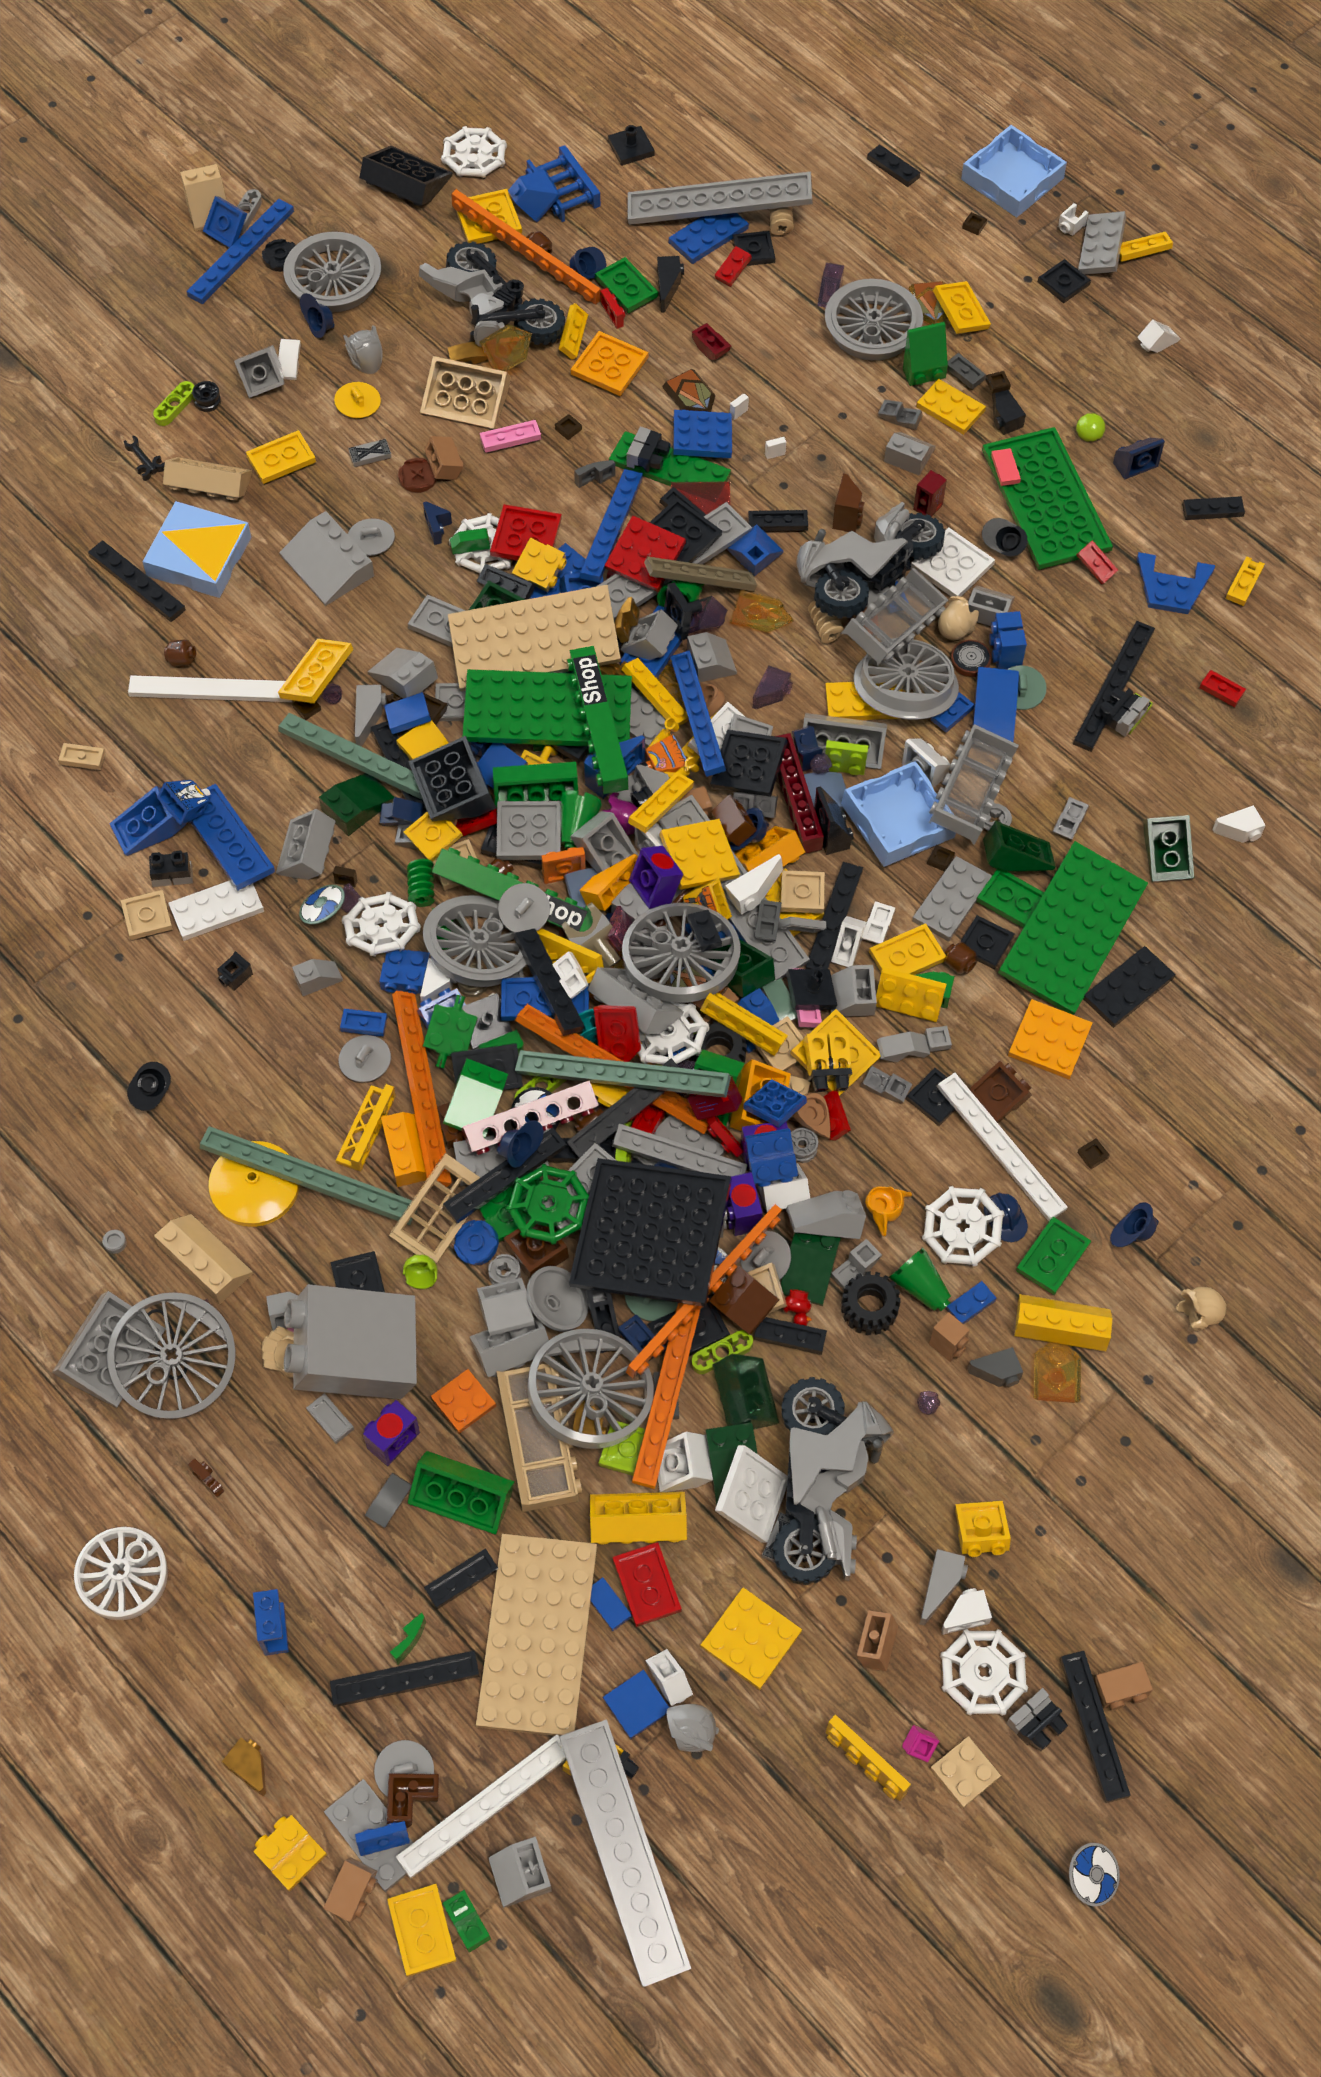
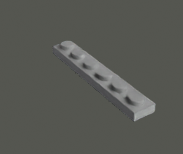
M623 1124L618 1125L612 1147L684 1170L736 1176L745 1174L747 1164Z

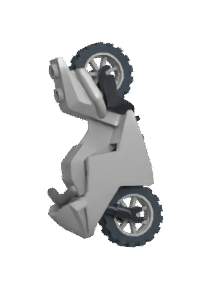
M901 502L876 521L874 534L876 543H872L851 531L832 543L825 545L823 539L826 531L820 529L815 540H810L802 545L797 554L796 562L801 583L806 586L815 587V605L817 608L820 607L822 613L826 612L828 616H837V618L857 616L871 603H875L882 594L885 595L893 585L895 586L896 581L905 577L906 571L911 570L910 558L928 559L929 556L934 557L937 552L939 553L942 550L945 536L943 524L939 523L938 519L931 518L928 514L925 516L922 513L914 515L909 513V510L904 509L905 503Z
M809 1377L806 1380L800 1379L798 1383L792 1384L783 1398L782 1419L784 1420L785 1427L790 1430L786 1517L790 1520V1523L782 1526L775 1537L773 1545V1558L777 1569L780 1570L786 1579L788 1578L791 1582L797 1584L803 1583V1585H809L813 1582L817 1583L821 1579L826 1578L836 1565H841L844 1580L849 1581L850 1574H855L856 1559H851V1551L856 1550L857 1535H852L853 1527L849 1521L831 1510L832 1503L843 1493L850 1492L864 1481L869 1458L866 1448L872 1449L870 1461L874 1464L877 1463L882 1453L883 1444L894 1433L887 1420L866 1401L858 1402L857 1408L848 1417H845V1404L840 1391L836 1389L834 1384H829L822 1378L820 1380L815 1379V1377ZM812 1394L808 1402L803 1398L805 1395ZM816 1395H820L825 1399L821 1401ZM798 1401L807 1407L806 1409L795 1410ZM827 1403H829L830 1408H828V1407H826V1406H824V1405L827 1404ZM807 1413L804 1423L801 1422L797 1415ZM808 1422L817 1423V1426H810L807 1424ZM797 1535H800L799 1542L794 1538ZM813 1536L816 1537L818 1540L813 1542ZM791 1541L799 1550L787 1551L789 1542ZM820 1544L822 1553L813 1551V1548ZM799 1554L800 1557L794 1565L788 1556ZM812 1556L821 1558L815 1566H813L811 1561ZM801 1562H808L810 1568H801L799 1565Z

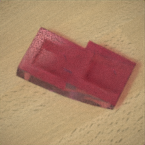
M617 906L609 921L613 927L608 937L617 950L622 951L623 939L632 921L621 906Z

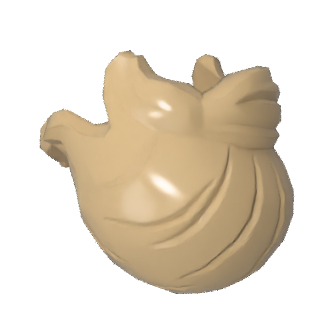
M951 596L948 599L949 606L941 613L938 619V629L941 635L953 641L971 634L975 630L974 626L979 616V611H969L968 601L961 596Z
M1209 1287L1183 1290L1181 1296L1185 1300L1179 1302L1176 1307L1177 1311L1184 1312L1189 1316L1190 1325L1194 1331H1202L1208 1325L1218 1324L1226 1314V1303L1223 1297L1216 1290Z

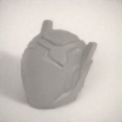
M373 325L372 330L358 331L349 338L346 335L343 336L353 366L363 373H376L382 364V346L376 327Z
M683 1704L667 1709V1720L671 1736L675 1738L680 1751H712L715 1734H718L719 1728L716 1727L715 1718L710 1710L697 1704Z

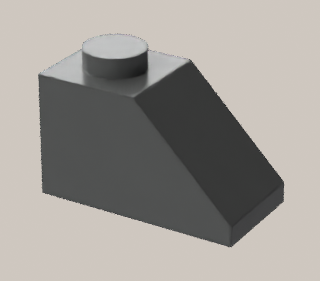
M1013 1347L971 1360L967 1368L969 1374L998 1387L1004 1385L1007 1387L1014 1386L1019 1383L1023 1375L1022 1367Z

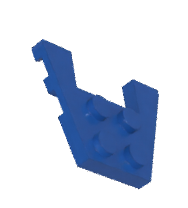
M1138 552L1137 563H1139L1140 575L1144 582L1148 608L1189 614L1210 576H1212L1215 565L1197 562L1195 578L1154 572L1156 555Z

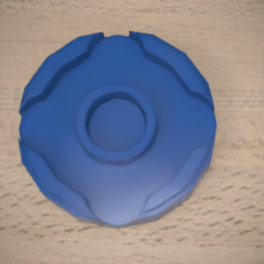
M468 1221L462 1225L455 1236L454 1250L457 1256L465 1263L474 1266L482 1265L491 1260L495 1255L499 1245L498 1234L495 1228L486 1221Z

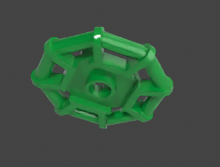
M542 1164L540 1168L521 1178L515 1179V1186L509 1205L506 1206V1212L510 1213L522 1237L551 1242L553 1245L573 1232L581 1230L589 1195L577 1177V1172ZM548 1175L564 1180L562 1182L549 1180ZM543 1176V1180L540 1181V1184L536 1186L529 1185V1183ZM569 1184H572L578 1194L577 1196L569 1194L567 1190ZM522 1191H527L525 1202L519 1203ZM549 1198L552 1199L554 1206L546 1208L542 1204L543 1201L547 1202ZM580 1203L576 1217H573L570 1214L572 1205ZM519 1211H527L531 1218L527 1224ZM565 1220L571 1223L556 1232L554 1231V1226L561 1225ZM535 1224L547 1226L550 1233L532 1228Z

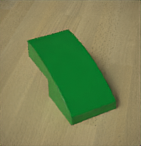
M422 1613L402 1628L407 1638L390 1651L391 1658L397 1665L409 1655L423 1633L426 1620Z
M465 1890L442 1903L469 1953L491 1940Z

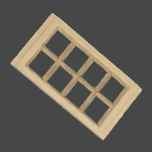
M445 1153L389 1236L415 1255L429 1256L437 1263L468 1218L466 1217L456 1224L448 1212L443 1210V1203L456 1195L454 1192L461 1181L471 1185L480 1177ZM444 1168L458 1177L451 1190L437 1181ZM433 1185L447 1194L440 1206L425 1197ZM422 1201L436 1210L428 1223L414 1213ZM439 1214L453 1222L446 1235L432 1226ZM410 1218L425 1227L417 1239L403 1230ZM428 1230L442 1239L435 1251L421 1243Z

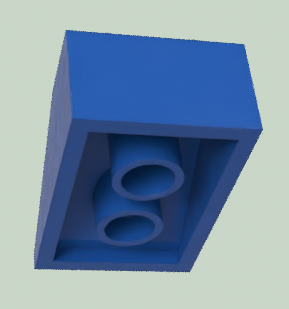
M643 735L619 743L628 776L635 770L637 764L645 761V737ZM590 754L584 762L585 786L604 799L610 793L603 794L602 786L598 787L596 781L598 770L593 769L592 757H594V754Z
M158 786L151 789L109 823L124 854L127 856L171 838L187 825L185 823L180 826L158 800L157 796L161 790Z

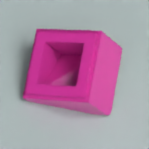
M913 1725L902 1747L907 1754L928 1762L939 1740L932 1732Z

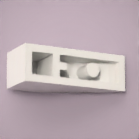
M779 854L725 885L727 898L741 915L759 905L783 871L781 856Z

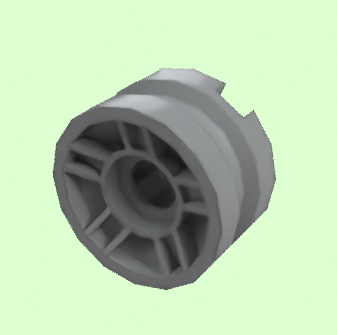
M808 1128L795 1129L791 1132L796 1162H810L817 1154V1135ZM798 1144L803 1146L806 1144V1147L800 1148Z
M509 1254L498 1255L489 1264L488 1273L492 1285L521 1277L518 1260ZM504 1269L508 1270V1272H506L504 1275H502V1273H501L502 1270H504Z

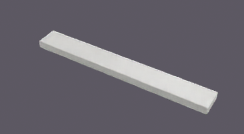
M130 676L128 689L129 697L292 702V700L281 699L278 691L286 681Z
M953 1073L937 1085V1088L1048 1221L1067 1210L1066 1204L956 1073Z
M558 1734L398 1854L396 1860L409 1878H413L564 1763L566 1757Z

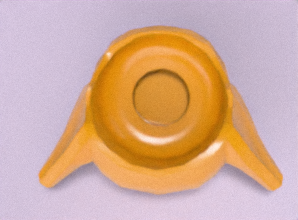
M877 1186L872 1188L865 1200L866 1207L873 1215L882 1236L887 1234L888 1222L895 1221L901 1215L904 1208V1198L911 1197V1192L897 1190L893 1187Z

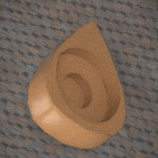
M700 684L709 716L711 717L722 708L725 695L712 684Z
M818 1093L804 1094L807 1097V1103L793 1117L802 1126L822 1137L830 1139V1118L825 1099Z

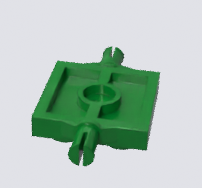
M457 994L453 1007L435 1004L423 1046L434 1049L439 1053L435 1065L437 1067H440L441 1063V1068H445L447 1057L451 1056V1052L469 1049L478 1016L468 1014L462 1010L465 996L461 997V995Z

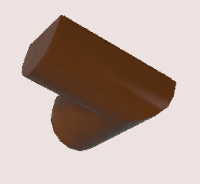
M389 1773L387 1825L393 1822L405 1821L406 1827L409 1828L412 1825L413 1801L438 1802L439 1774Z

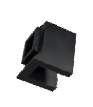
M236 951L217 969L220 983L225 987L229 986L234 991L253 975L251 964ZM238 967V969L235 970L232 974L230 973L233 969Z

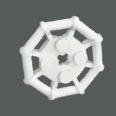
M464 126L460 131L443 140L444 149L441 161L456 172L458 177L477 176L486 178V175L505 165L504 157L507 143L494 134L489 127L482 129ZM465 137L463 141L456 143L458 140ZM490 139L495 144L491 145L487 140ZM451 149H452V150H455L456 153L453 154V155H450ZM498 152L497 157H493V153Z
M492 513L461 521L462 524L456 533L486 528L490 549L454 554L456 558L455 563L459 567L464 566L481 573L486 562L498 559L500 562L489 565L499 570L511 568L513 560L490 556L496 529L491 524L497 526L499 518L492 516ZM469 558H474V561L480 563V565L477 564V563H474V562H472V561H470V560H468V559H469Z
M392 892L368 898H359L358 903L347 915L342 917L341 921L346 932V943L349 946H355L370 953V956L394 950H404V946L421 929L416 915V905L413 902H407L392 895ZM384 903V906L370 908L372 905ZM391 904H394L402 909L398 911ZM362 910H364V911L362 912V917H361L360 919L356 918L357 915H358ZM408 916L409 924L403 923L402 919ZM385 923L384 927H380L378 924ZM353 927H360L361 932L355 934ZM400 932H401V934H402L403 932H405V933L401 936V938L399 939L397 935H398ZM367 939L371 940L372 944L364 942L363 940L367 941Z
M671 1002L684 1011L679 1019L665 1029L673 1031L671 1034L665 1035L663 1031L660 1034H650L647 1036L639 1032L640 1041L646 1040L650 1045L645 1050L641 1044V1050L638 1052L642 1063L663 1065L672 1058L678 1064L702 1052L701 1047L706 1032L709 1031V1024L703 1020L694 1004ZM688 1016L691 1017L695 1023L690 1024L686 1018ZM692 1032H697L695 1040L692 1042L690 1035ZM683 1047H687V1048H688V1049H686V1050H684V1051L678 1053L677 1055L673 1056V1052H675V1051H677V1050H679V1049H681V1048H683ZM658 1051L662 1055L668 1054L669 1057L654 1055V1053Z
M951 1186L949 1190L925 1208L926 1219L922 1239L928 1243L943 1264L956 1263L973 1265V1267L978 1266L977 1263L1002 1244L1000 1241L1002 1221L1005 1216L1004 1211H1001L982 1188L978 1190L954 1188ZM957 1197L975 1198L972 1204L959 1203ZM949 1200H953L954 1205L948 1207L944 1213L938 1211ZM980 1202L989 1210L991 1215L984 1216L978 1209ZM935 1216L941 1218L940 1231L933 1232ZM962 1221H966V1224L970 1225L969 1228L965 1229V1232H961L960 1228L957 1227ZM993 1221L992 1237L986 1235L987 1223ZM943 1237L950 1245L947 1251L936 1240L937 1238ZM983 1240L988 1242L983 1248H981L978 1252L974 1254L973 1249L979 1242H982ZM955 1249L968 1250L970 1256L956 1255L953 1252Z
M965 1629L959 1638L940 1655L943 1669V1686L941 1688L943 1692H947L966 1710V1714L970 1716L972 1714H1000L1003 1716L1023 1693L1028 1691L1029 1687L1026 1685L1025 1658L1027 1656L1025 1652H1021L999 1629L997 1631H969ZM974 1641H992L991 1646L980 1647L976 1646ZM997 1643L1001 1645L1012 1657L1006 1658L998 1649H996ZM966 1644L969 1645L970 1650L963 1658L955 1656ZM952 1663L959 1665L960 1678L954 1681ZM1012 1663L1016 1665V1680L1011 1679L1009 1674V1665ZM978 1667H989L988 1673L990 1676L981 1677ZM963 1685L973 1695L971 1702L956 1688L957 1686ZM1005 1686L1013 1687L1014 1689L1001 1700L999 1693ZM978 1697H993L996 1704H976Z

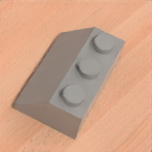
M318 809L291 819L276 874L307 880L321 875L324 870L326 855L329 852V843L334 834L335 820Z
M533 1312L535 1323L533 1326L508 1331L501 1335L490 1336L488 1330L470 1336L472 1345L487 1377H496V1371L504 1372L511 1368L522 1367L526 1362L533 1360L540 1348L549 1341L545 1327Z

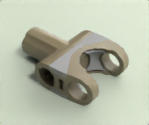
M591 902L587 907L592 912L593 923L588 930L584 932L576 931L566 921L561 925L569 941L601 954L603 967L611 968L621 960V957L608 940L618 933L605 915Z

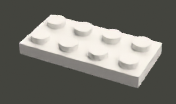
M231 880L168 903L183 941L264 912L253 883L237 891Z

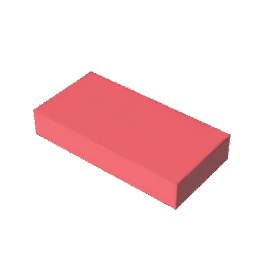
M1011 448L992 451L991 457L1000 485L1020 483L1021 478Z

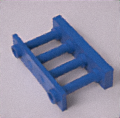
M566 145L559 147L557 159L535 167L530 159L527 160L526 174L542 169L548 171L558 166L565 168L566 171L550 177L553 183L567 178L573 179L575 182L558 189L561 196L575 190H581L583 195L561 203L559 199L551 206L552 212L555 216H558L561 222L565 221V210L584 202H590L594 209L601 206L600 191Z

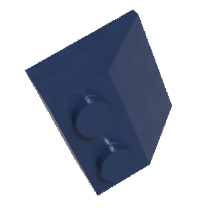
M1149 437L1129 446L1121 447L1116 450L1113 464L1124 480L1159 466L1165 441L1162 438Z

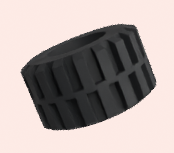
M713 1021V1024H709V1031L706 1032L701 1050L707 1051L711 1046L722 1045L731 1051L725 1057L745 1063L746 1038L718 1023V1021ZM693 1055L691 1057L693 1066H695V1063L699 1055Z
M871 1271L865 1272V1276H862L860 1273L856 1275V1279L851 1278L848 1285L845 1286L841 1302V1312L844 1313L843 1318L845 1322L849 1321L848 1326L852 1329L854 1327L857 1328L856 1332L866 1331V1335H871V1332L875 1331L877 1335L881 1334V1329L887 1331L890 1325L894 1324L898 1315L901 1298H899V1289H895L896 1284L894 1281L888 1282V1276L880 1277L879 1272L871 1275ZM866 1295L875 1296L881 1300L884 1307L878 1311H867L859 1305L857 1300Z

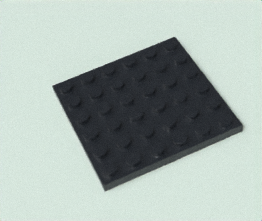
M598 1158L569 1286L706 1307L732 1182L731 1176Z

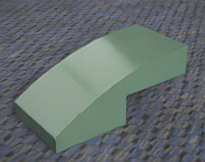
M781 978L761 988L772 1003L779 1020L787 1016L790 1020L797 1018V1012L793 1008L791 995Z

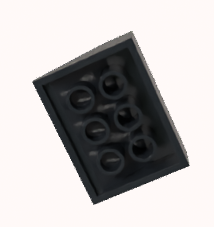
M388 146L363 157L359 178L365 180L369 185L381 187V190L396 194L398 198L408 199L416 206H423L432 201L452 177L453 172L394 146Z
M466 736L408 761L432 822L478 817L496 809Z

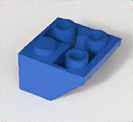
M757 524L751 531L727 549L749 572H752L753 576H756L784 552Z

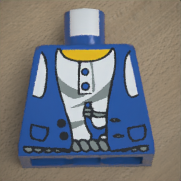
M192 780L165 782L157 798L181 826L203 814L211 799V793L206 788L200 789Z

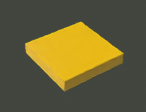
M428 811L404 831V834L432 862L439 856L442 848L447 850L463 836L450 820L432 822Z

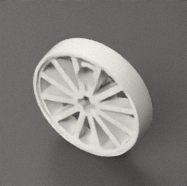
M131 1527L112 1528L92 1538L79 1554L74 1570L75 1587L83 1603L97 1615L111 1620L132 1619L150 1610L162 1596L168 1578L166 1557L158 1542L148 1533ZM125 1537L137 1538L136 1541L131 1542L127 1546L125 1551ZM118 1538L117 1559L114 1558L105 1544L107 1541ZM144 1542L148 1543L152 1550L149 1551ZM101 1546L111 1563L94 1558L91 1554ZM140 1550L144 1551V1554L141 1558L133 1559V1554L135 1552ZM156 1556H159L160 1566L139 1568L146 1565ZM87 1562L104 1569L102 1572L83 1573ZM121 1570L125 1571V1573L121 1575L119 1573L117 1574V1571ZM160 1575L157 1586L138 1578L140 1576ZM103 1580L102 1583L85 1592L83 1582ZM131 1583L153 1593L146 1601L142 1602ZM127 1586L138 1606L125 1611V1587ZM109 1588L107 1594L105 1595L102 1603L99 1606L94 1605L90 1601L92 1598H94L95 1596ZM118 1590L119 1609L118 1611H108L107 1608Z

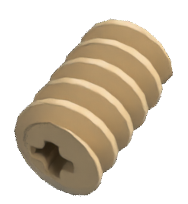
M792 206L769 209L772 234L783 235L793 230Z
M812 601L808 606V611L816 626V630L819 632L822 643L828 644L835 641L842 635L841 633L844 630L843 626H841V621L837 616L831 617L826 612L822 613L820 607H816V601Z

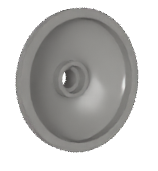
M547 1266L536 1271L529 1279L527 1299L530 1308L535 1316L547 1327L563 1332L574 1330L584 1322L588 1313L585 1290L569 1286L571 1273L556 1266Z

